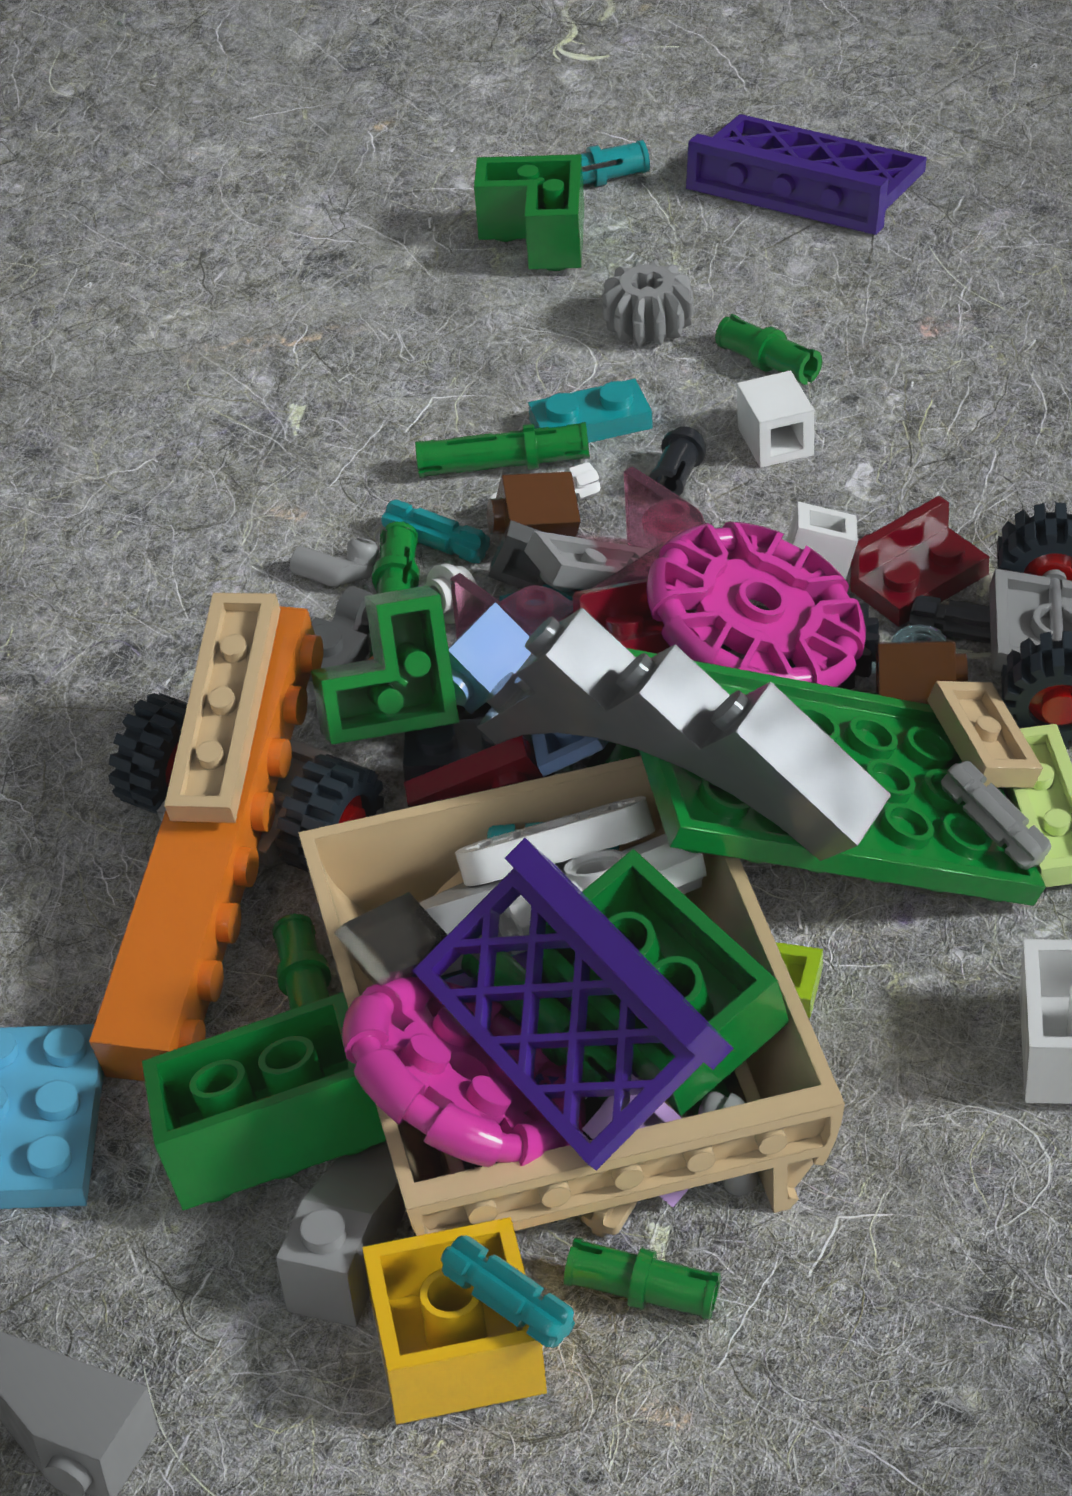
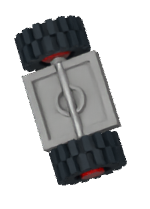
M1055 502V512H1046L1045 504L1042 503L1034 505V516L1029 517L1024 509L1015 514V525L1007 521L1002 527V537L998 536V569L994 570L989 586L992 671L1001 672L1002 700L1019 729L1057 724L1066 750H1069V740H1072V514H1067L1066 503Z
M152 693L147 695V702L140 699L134 705L135 716L127 713L122 721L126 730L123 735L117 733L113 744L118 745L119 748L117 753L110 754L109 765L116 769L108 777L109 784L115 786L112 790L115 797L120 798L123 802L159 815L162 822L166 810L164 806L188 703L159 693V695ZM291 739L292 759L290 770L285 778L278 779L274 792V822L269 832H262L257 851L259 863L272 867L278 856H280L281 860L285 861L286 864L309 872L298 832L376 815V812L384 806V797L379 796V793L384 788L382 781L378 780L379 774L376 771L332 756L330 752Z

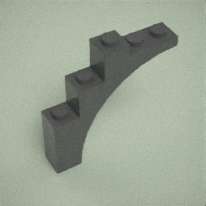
M583 608L560 622L551 616L533 632L524 646L531 654L516 672V675L510 672L491 690L485 701L492 708L477 726L495 744L521 735L563 733L595 737L641 750L682 767L734 795L778 825L820 861L858 846L891 796L882 785L772 682L746 695L739 690L729 695L676 644L652 658L645 653L635 657Z

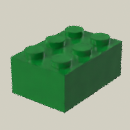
M634 849L582 891L734 1048L713 1070L703 1062L666 1100L682 1116L789 1023L778 980ZM546 922V932H545V934L557 933V932ZM572 948L544 949L542 982L544 984L573 982L575 951ZM590 968V981L602 980ZM616 994L588 996L587 1017L594 1023L595 1031L619 1029L621 999ZM561 997L560 999L571 1009L572 997ZM636 1016L635 1029L648 1028ZM663 1043L634 1044L632 1069L643 1080H653L675 1056ZM608 1045L617 1053V1045Z
M344 992L142 1061L154 1146L183 1211L207 1202L213 1203L224 1200L233 1193L274 1179L291 1177L308 1167L343 1155H354L372 1145L386 1141L376 1103L369 1097L355 1078L354 1069L356 1064L351 1063L346 1058L342 1041V1028L348 1005Z

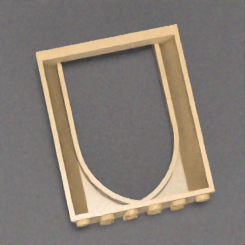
M641 756L298 832L348 1008L356 997L362 995L367 987L383 980L395 978L383 919L463 883L455 852L467 845L487 839L488 829L493 825L515 824L516 829L525 828V823L547 822L616 801L644 796L647 800L655 831L641 839L620 845L619 851H624L665 834ZM702 853L707 876H704L702 879V887L684 895L772 974L779 983L789 1023L731 1072L732 1083L728 1086L730 1095L732 1093L736 1094L745 1103L637 1129L597 1171L590 1167L570 1145L545 1151L541 1157L523 1166H520L519 1161L511 1163L499 1162L488 1168L482 1166L465 1170L461 1159L424 1142L426 1137L424 1133L405 1120L400 1125L397 1124L376 1104L405 1208L416 1236L508 1217L512 1219L514 1231L755 1172L759 1174L774 1213L789 1210L799 1200L795 1187L800 1183L813 1163L815 1165H824L829 1157L842 1123L845 1102L740 858Z

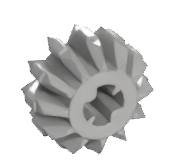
M657 260L646 265L634 261L632 268H616L614 277L605 280L602 292L603 318L606 321L607 330L617 332L619 341L635 339L639 346H642L646 341H654L662 345L665 337L680 338L682 329L691 325V318L694 314L693 288L690 285L689 276L679 273L677 265L671 264L662 267Z

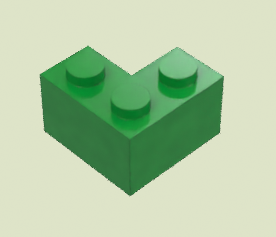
M582 155L477 157L474 195L478 240L510 242L516 239H526L528 269L561 271L567 268H582L585 208Z
M421 586L364 596L374 659L311 670L321 734L331 745L459 723L441 595L429 586Z

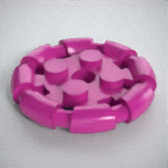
M729 521L722 528H714L709 523L689 528L672 537L660 549L659 558L651 564L648 574L647 600L653 619L662 621L664 624L661 634L670 647L676 644L693 661L838 687L855 670V660H858L863 655L866 640V626L858 600L848 596L849 585L840 572L809 546L806 545L803 550L783 540L784 533L771 528ZM749 599L763 603L770 610H764L756 607L749 601ZM693 609H696V610H697V612H695V613H687V612H686V610H693ZM724 644L732 650L745 655L744 659L722 649V645ZM788 659H792L796 667L791 668Z
M396 977L383 980L367 987L362 995L356 997L350 1004L343 1023L342 1041L346 1058L351 1063L356 1064L354 1069L355 1078L369 1097L397 1124L400 1125L405 1120L426 1135L424 1142L455 1158L487 1168L493 1166L496 1162L511 1163L519 1161L520 1166H523L541 1157L545 1151L570 1145L419 977ZM446 982L451 989L466 988L454 983ZM493 1001L490 1032L494 1036L521 1035V1026L503 1015L502 1012L505 1007L499 1002ZM476 1002L465 1003L475 1014ZM536 1049L534 1079L536 1075L541 1073L545 1080L540 1081L539 1085L551 1084L548 1076L559 1077L553 1084H565L566 1079L564 1077L566 1076L567 1066L555 1065L542 1053L541 1049ZM508 1050L519 1061V1050ZM581 1097L579 1129L583 1133L582 1128L587 1123L585 1097ZM564 1098L552 1099L563 1111Z

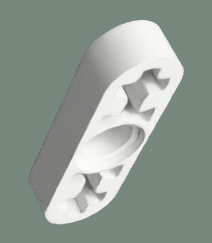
M633 797L481 840L460 848L455 852L464 885L477 886L503 879L513 869L505 857L524 838L556 864L641 839L652 834L655 828L646 797Z

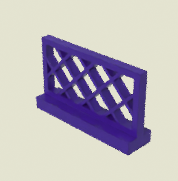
M739 114L713 137L696 134L688 141L686 189L877 235L884 228L886 209L925 172L927 157Z
M524 838L505 857L513 869L412 971L579 1156L597 1171L703 1062L713 1070L734 1048L548 857ZM522 895L531 905L529 935L498 937L500 915ZM546 922H547L557 933L545 934V932H546ZM572 948L575 951L573 982L541 984L544 949ZM528 950L525 985L494 986L497 952ZM480 953L477 988L451 989L440 977L462 954ZM590 968L602 980L590 981ZM616 994L621 999L619 1029L586 1031L588 996ZM572 997L569 1032L537 1034L540 999ZM523 1000L521 1035L494 1036L490 1032L492 1002ZM476 1002L475 1014L465 1003ZM636 1016L648 1028L635 1029ZM663 1043L675 1056L653 1080L631 1081L634 1044ZM617 1045L615 1081L582 1083L585 1046ZM568 1047L565 1084L539 1085L534 1080L536 1049ZM508 1050H519V1061ZM630 1095H637V1096L630 1102ZM614 1096L612 1121L590 1142L579 1129L581 1097ZM564 1098L563 1111L552 1099Z

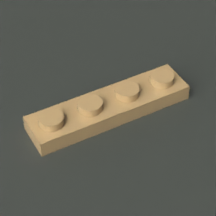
M276 593L212 594L164 805L170 821L236 823L281 610Z

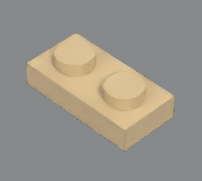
M936 681L927 701L962 762L970 761L987 778L984 783L986 787L992 783L996 788H1033L1043 767L993 683Z

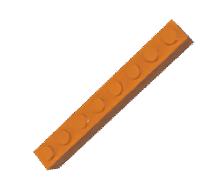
M280 606L279 620L236 823L170 821L165 810L89 1040L106 1077L145 1082L142 1066L143 1060L206 1039L204 1020L209 1003L216 1002L222 992L224 981L222 961L228 944H234L237 941L240 933V903L245 887H252L257 877L259 866L258 844L262 832H269L274 822V792L278 779L285 778L290 770L292 759L290 740L295 725H302L306 717L308 707L306 689L311 676V670L321 668L323 661V640L321 636L315 635L308 609Z

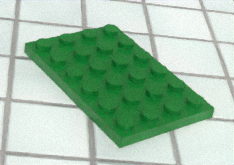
M626 648L635 657L642 653L647 654L650 658L657 655L656 653ZM694 661L729 695L738 690L746 695L772 682L891 794L858 846L822 861L818 860L778 825L734 795L682 767L639 750L669 847L683 849L691 853H709L745 859L753 863L777 864L807 869L815 873L826 872L868 879L876 883L888 882L925 888L933 892H950L986 898L994 902L1005 901L1030 906L1036 904L1046 888L1037 867L1033 866L1027 870L1021 869L1005 853L1008 845L1005 843L999 847L963 811V806L966 803L963 801L958 805L942 789L941 781L947 774L948 769L956 763H962V760L929 704ZM997 788L1006 797L1003 788Z

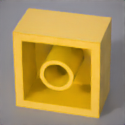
M511 1217L362 1247L370 1299L396 1425L547 1393L543 1347L541 1343L526 1333L529 1325L526 1324V1326L521 1328L515 1326L471 1294L474 1289L473 1286L464 1289L446 1277L442 1271L443 1263L441 1256L445 1248L451 1246L458 1236L465 1235L472 1237L489 1249L486 1255L487 1258L491 1255H497L525 1274Z

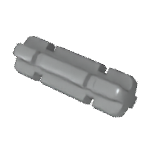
M964 761L960 764L956 763L951 766L941 781L942 789L958 805L963 801L966 803L963 806V811L999 847L1005 843L1008 845L1005 853L1021 869L1027 870L1041 864L1051 850L1050 840L1035 825L1028 829L1026 825L1029 823V819L992 783L986 787L984 783L987 778L970 761Z

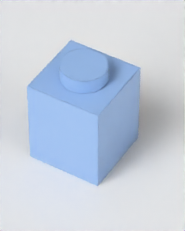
M496 602L475 620L448 648L456 703L463 706L470 714L474 713L486 702L488 694L501 679L510 672L515 674L531 654L524 647L529 636Z

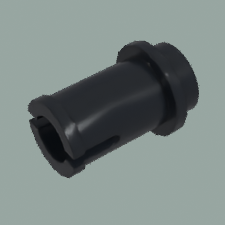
M686 426L678 427L668 432L662 440V454L648 479L651 489L657 487L661 477L664 476V480L656 493L659 496L673 499L679 497L685 489L686 482L693 468L699 466L705 458L706 449L702 435L695 429Z

